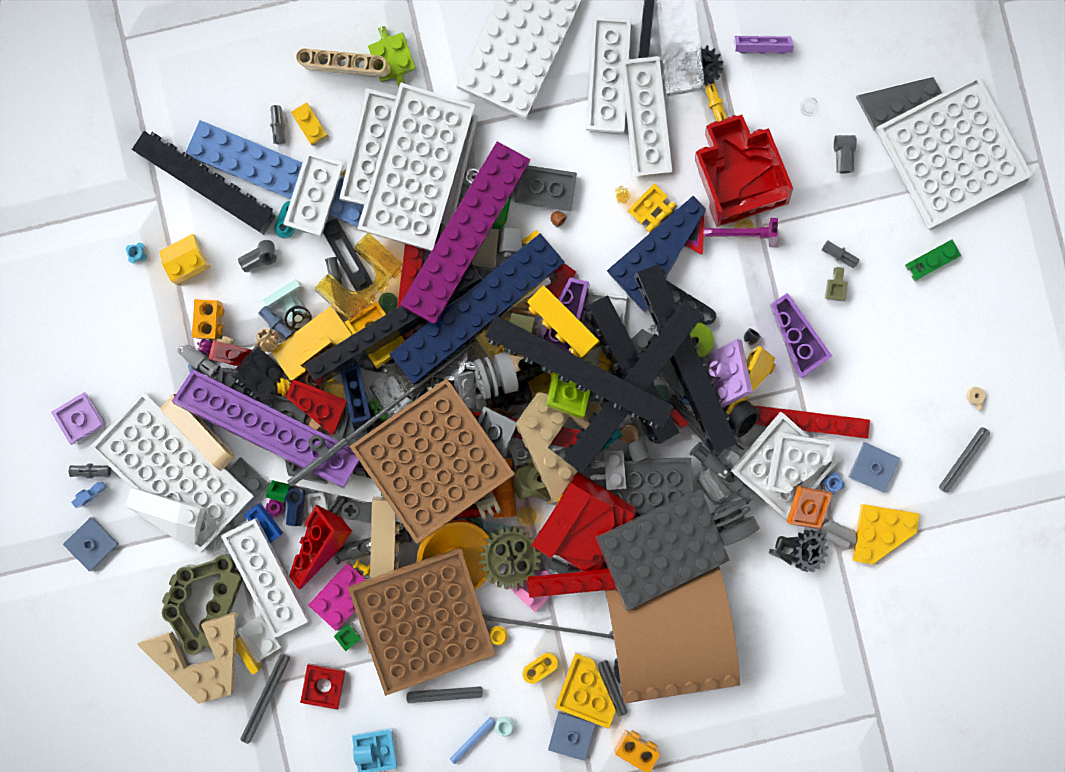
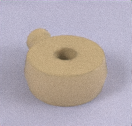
M979 387L970 388L966 394L968 402L976 405L978 411L983 410L984 390Z

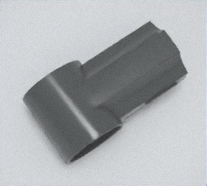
M835 135L833 148L834 152H836V173L847 174L854 172V152L857 145L856 135Z
M263 240L259 242L258 248L239 257L238 263L241 269L248 273L263 264L271 265L275 263L277 256L274 243L270 240Z
M644 439L627 444L628 454L632 457L633 463L650 457Z

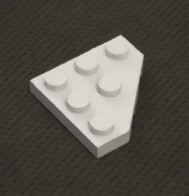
M777 432L767 490L789 493L798 483L804 482L816 473L815 471L831 462L835 442Z

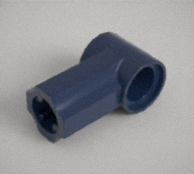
M294 487L286 493L287 503L284 525L302 526L306 492L301 487ZM292 492L300 494L299 501H295L292 498Z

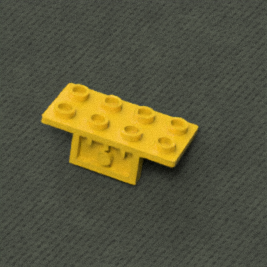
M330 306L278 345L274 351H271V354L292 381L307 371L304 364L352 336V333L334 308Z

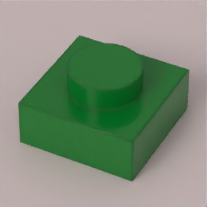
M272 480L266 492V498L285 502L286 493L291 490V486L287 483Z
M350 623L334 635V638L345 652L361 640L360 635Z

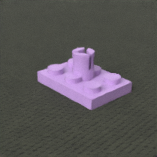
M735 339L708 354L709 367H711L709 374L713 378L715 393L717 392L721 398L720 405L722 408L753 393L742 340Z

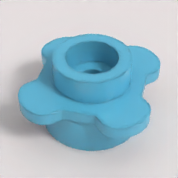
M139 242L137 245H128L126 247L130 263L134 264L136 261H145L147 259L143 243Z

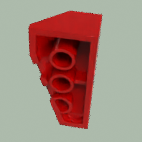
M315 505L306 520L305 526L307 530L305 536L301 537L299 542L302 546L299 554L295 555L289 574L297 589H302L340 550L352 532L343 518L319 505Z

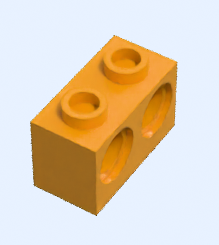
M194 299L192 338L216 340L222 336L223 325L221 324V317L224 316V305H222V302L218 300ZM212 305L213 312L207 315L206 308ZM210 324L212 331L206 334L205 327Z
M625 730L614 748L615 755L643 772H651L661 755L659 749H657L658 746L650 740L645 742L640 739L641 735L633 730L631 732ZM629 741L635 743L632 749H626L624 747L625 744ZM646 751L651 753V756L648 759H643L641 757V755Z

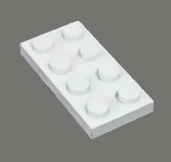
M306 151L284 221L285 226L322 237L344 167L343 162Z

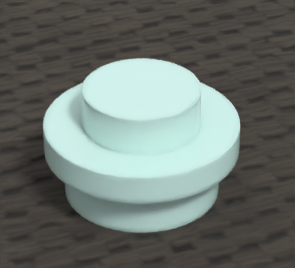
M500 717L495 723L497 734L503 737L511 735L514 731L512 719Z

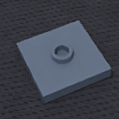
M863 442L848 477L885 493L900 458Z
M90 517L63 545L90 572L119 543L93 517Z
M558 711L548 751L585 761L595 723Z

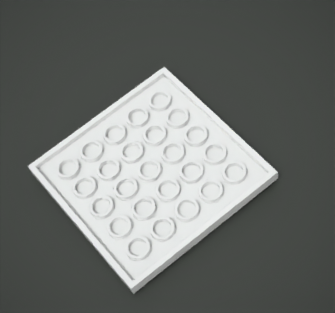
M979 75L876 128L928 229L1032 176Z
M366 88L340 200L362 206L365 205L396 95ZM476 115L471 117L441 224H448L457 209L478 116Z

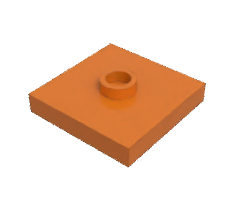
M798 486L786 522L790 525L821 529L833 493Z

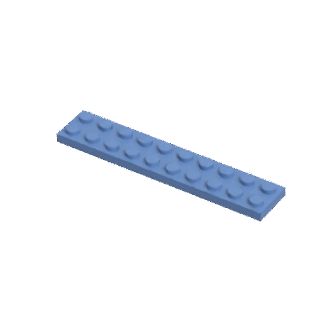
M199 120L186 150V153L197 161L288 199H292L303 162ZM340 178L328 215L358 227L364 206L339 199L344 181Z

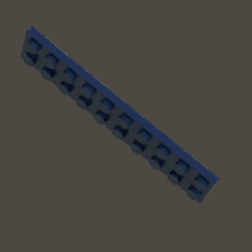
M538 234L447 307L435 325L430 322L391 352L390 356L415 385L490 325L495 315L500 317L562 267L565 261L542 234Z

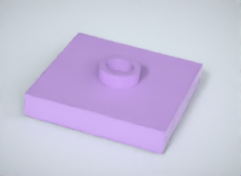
M86 392L51 412L70 445L77 443L105 426L104 421Z

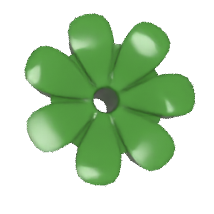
M374 397L371 400L372 404L369 405L371 416L377 415L388 404L383 405L382 399ZM387 412L379 419L385 421L386 418L390 417V414Z

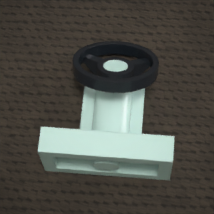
M296 279L263 299L269 308L277 304L280 305L285 313V323L293 331H298L302 328H295V326L303 322L304 319H309L308 323L312 320L310 311L301 304L295 294L303 288ZM287 318L290 322L293 321L292 326L287 323Z

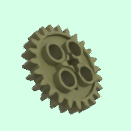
M504 526V532L497 528V535L491 532L492 539L485 538L488 544L487 546L481 545L485 551L479 553L480 556L484 557L479 563L485 565L481 569V571H487L485 578L492 577L491 584L497 582V587L499 588L504 584V589L507 590L511 584L512 589H516L517 584L520 587H524L523 581L527 582V577L536 576L533 570L540 569L536 566V563L541 562V560L537 559L541 552H537L536 548L531 546L535 538H529L530 532L523 534V528H519L517 531L516 526H512L511 530H509L508 526ZM520 541L522 548L517 552L515 544ZM499 544H501L503 546V552L498 555L496 553V547ZM513 555V558L508 561L507 557ZM520 561H523L524 568L523 570L519 571L517 568V564ZM501 564L506 566L503 574H500L498 571Z

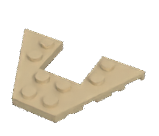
M537 393L515 425L522 435V440L531 454L532 461L537 472L540 473L541 480L549 492L551 501L556 503L577 470L551 451L548 446L568 418L586 430L590 424L587 422L594 412L598 414L602 408L600 403L588 401L585 416L580 419L547 407L548 394Z
M238 612L207 620L201 624L215 658L187 666L173 631L137 643L198 704L229 696L234 692V658L236 657L237 647L235 637L237 636L236 617Z

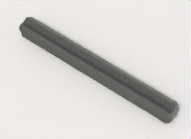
M284 653L280 654L240 738L242 742L246 744L251 742L290 660V656Z

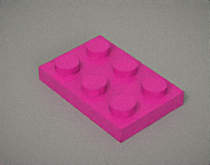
M347 562L308 606L337 631L355 611L348 587L367 579Z

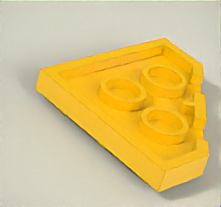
M861 504L856 531L857 542L854 546L852 561L874 564L917 533L920 514Z
M575 652L555 703V708L609 729L616 710L594 660Z

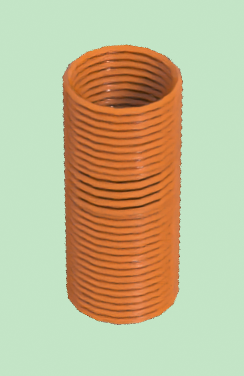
M504 459L511 470L514 471L513 459ZM514 476L494 489V493L497 494L495 499L501 512L494 513L493 518L517 516Z

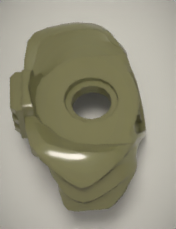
M532 458L527 460L528 466L519 468L514 477V487L518 498L537 497L546 502L551 501L549 492L545 484H543L540 473L537 472Z

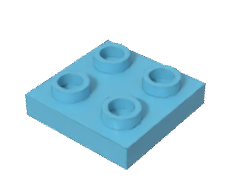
M391 728L354 734L352 736L354 746L353 757L358 772H379L397 768Z

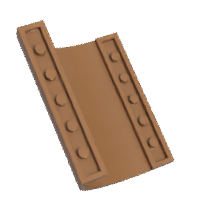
M719 566L630 610H625L617 589L605 590L624 704L740 686L733 622Z

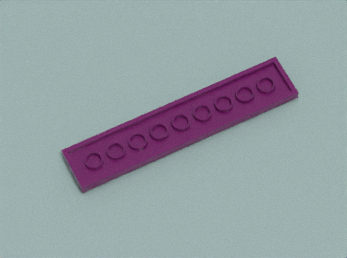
M496 141L400 304L401 307L434 325L436 324L531 159Z

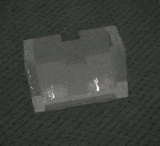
M394 371L380 377L369 386L382 409L407 392L401 388V382ZM407 396L390 409L386 415L388 418H391L411 404L413 400L410 396Z

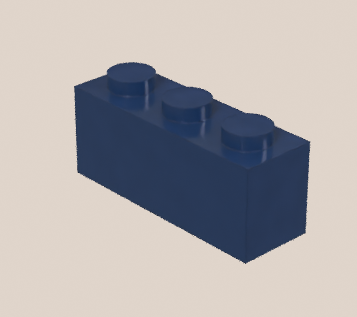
M359 365L351 366L341 372L354 430L372 418Z

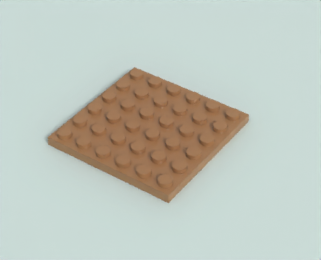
M447 378L350 446L416 544L515 475Z
M460 547L348 587L385 696L495 656V651Z

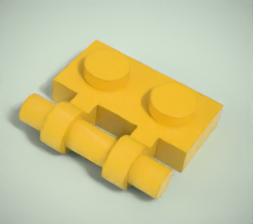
M654 183L627 212L640 225L647 220L650 224L645 230L650 233L666 217H669L677 206L672 201L668 205L664 204L663 201L668 196ZM659 208L661 212L654 218L651 214Z

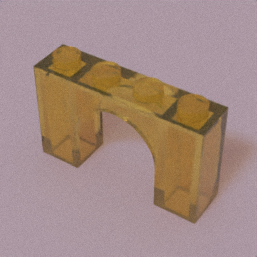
M369 233L355 245V252L367 261L374 270L375 279L368 288L362 291L349 290L329 273L315 286V291L349 322L353 318L355 320L358 319L363 313V307L365 305L370 306L376 299L375 295L379 291L382 293L389 286L387 282L392 277L394 279L397 278L402 272V262Z

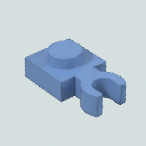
M103 481L97 482L89 490L83 489L75 495L76 499L71 503L75 508L83 507L98 496L97 494L104 491L107 486Z

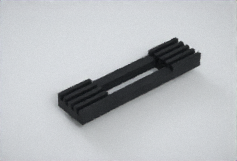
M334 218L327 222L323 234L357 294L374 285L338 219ZM340 238L359 269L354 273L350 270L335 243Z

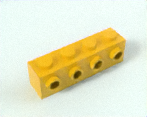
M544 285L527 301L530 305L528 309L535 316L539 314L544 319L542 323L549 330L553 328L557 332L555 336L563 344L567 342L571 346L569 350L574 355L581 356L584 359L600 343Z

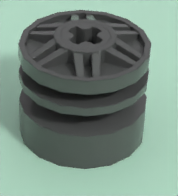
M745 498L729 501L711 513L713 520H717L715 522L716 527H724L719 532L724 546L741 541L760 529L754 516L744 517L751 510L750 507L741 508L747 503Z

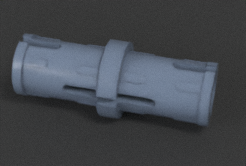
M264 306L258 312L269 324V327L272 330L274 329L284 341L294 333L282 321L283 319L274 314L269 307Z

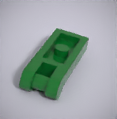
M953 239L908 262L905 266L907 270L910 269L913 274L911 277L916 281L962 255ZM920 263L922 271H919L917 264Z

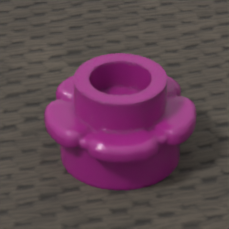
M204 338L200 343L197 342L199 351L203 352L206 356L208 353L210 354L212 343Z
M270 499L269 503L266 504V510L272 517L280 516L284 513L285 504L284 502Z

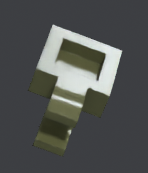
M834 268L833 280H827L824 299L845 301L848 282L842 281L844 268Z

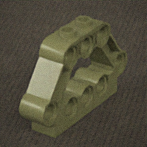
M228 553L194 566L190 564L183 566L177 570L176 574L172 575L169 581L171 587L169 592H166L163 597L162 603L164 606L161 614L163 619L169 622L183 644L184 652L188 655H196L205 647L211 648L201 624L204 621L230 614L243 578L240 572L235 570L236 564ZM222 559L227 560V569H224L221 566ZM185 570L191 573L190 580L184 577ZM220 573L222 574L220 580L213 586V599L206 604L207 615L199 623V633L186 613L184 603L192 595V582ZM221 584H225L227 586L226 593L221 592ZM178 589H182L184 591L183 598L178 596ZM214 602L220 604V611H216L213 608ZM171 607L177 609V616L171 614ZM191 640L197 641L198 648L192 647Z

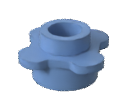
M832 472L831 476L822 480V484L828 489L827 491L833 494L845 486L837 472Z

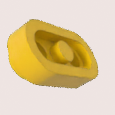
M545 652L528 663L523 668L524 680L527 683L535 684L555 671L558 666L557 657L551 652ZM546 659H551L552 663L550 665H546L544 661ZM532 669L536 671V674L533 676L528 673Z

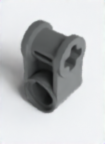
M347 502L342 507V514L347 519L371 523L372 503ZM351 505H353V509H356L352 516L346 510Z

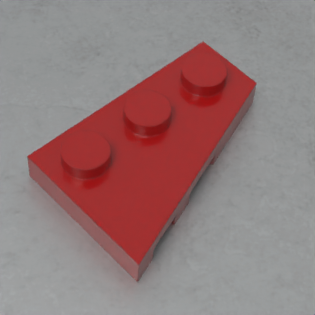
M294 379L286 395L287 399L334 436L347 404L346 399Z

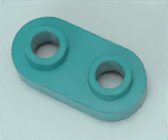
M287 201L282 205L274 225L275 233L283 239L290 238L295 231V228L286 226L285 231H281V226L284 225L291 201Z

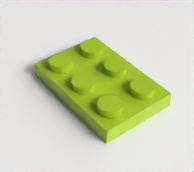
M588 361L589 363L596 366V363ZM554 372L546 406L582 419L585 416L590 390L584 392L576 388L577 384L571 380L569 383L558 378L559 374Z

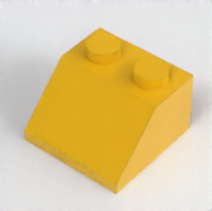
M194 234L159 251L164 270L170 281L177 285L211 268Z

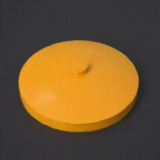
M451 520L422 540L418 549L417 562L460 547L474 590H476L487 580L485 578L487 571H481L485 565L479 563L484 557L480 556L479 553L485 551L481 545L487 546L488 544L485 538H490L475 523L466 520Z

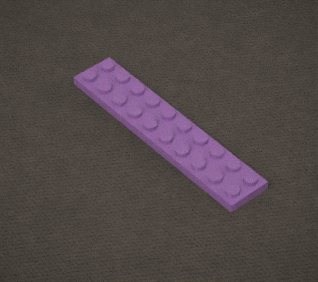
M193 369L172 400L174 405L301 468H305L320 456L318 452L313 451L309 447V439L312 436H321L325 440L327 449L339 442ZM320 441L315 442L314 445H319ZM346 445L311 473L344 489L360 461L352 449Z

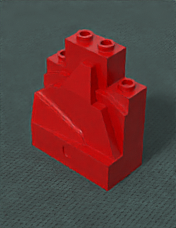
M743 114L738 116L732 115L726 120L714 121L706 126L705 136L710 147H702L695 152V163L710 201L709 209L716 228L789 204L794 188L769 128L764 130L758 129L750 134Z
M576 472L531 546L550 558L553 555L560 556L582 571L602 570L606 565V561L596 537L637 517L635 515L636 508L584 475Z

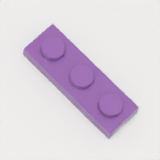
M734 36L733 41L735 52L744 54L748 52H758L761 54L767 52H777L779 54L793 53L794 47L791 36Z

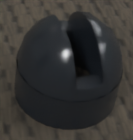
M749 328L744 334V341H749V345L756 344L761 338L759 333L752 328Z

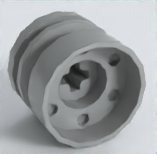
M508 352L494 355V364H491L488 357L484 358V366L480 359L474 360L475 379L484 399L491 398L490 389L494 397L498 396V387H501L504 394L518 391L515 368Z

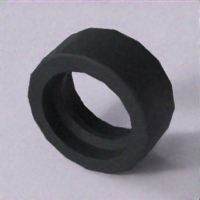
M747 400L737 404L728 415V423L731 429L735 430L737 438L744 436L751 430L760 414L759 409Z

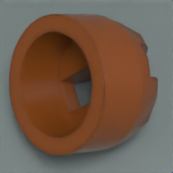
M555 211L550 217L552 224L556 228L560 227L567 219V216L560 211Z

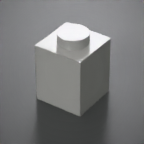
M505 227L498 229L497 253H503L504 257H511L522 248V229Z

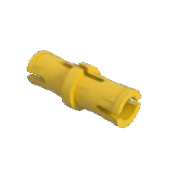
M713 83L711 86L710 84L705 86L704 90L709 100L708 106L710 109L712 108L716 121L726 120L728 117L722 105L724 102L719 97L716 84Z

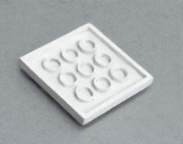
M780 412L731 469V472L787 520L797 487L802 486L815 489L836 465L837 461L832 458L831 462L815 471L816 473L804 482L798 483L789 493L767 490L777 432L809 437L785 414Z

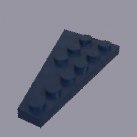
M694 196L688 199L607 270V273L644 313L648 308L634 275L639 271L659 264L660 268L664 269L666 277L668 276L680 252L686 246L688 239L706 212V208Z

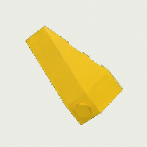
M760 346L751 350L746 360L752 392L768 374L771 375L776 366L774 364L775 357ZM748 396L726 406L724 410L729 415L732 409L740 402L745 401Z

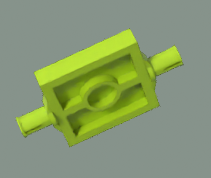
M381 26L378 28L381 39L368 45L371 55L382 56L391 65L389 75L379 77L380 82L383 83L390 79H396L398 86H400V83L405 84L403 76L408 72L416 70V66L404 33L401 32L388 36L386 26ZM384 63L378 64L377 70H381Z

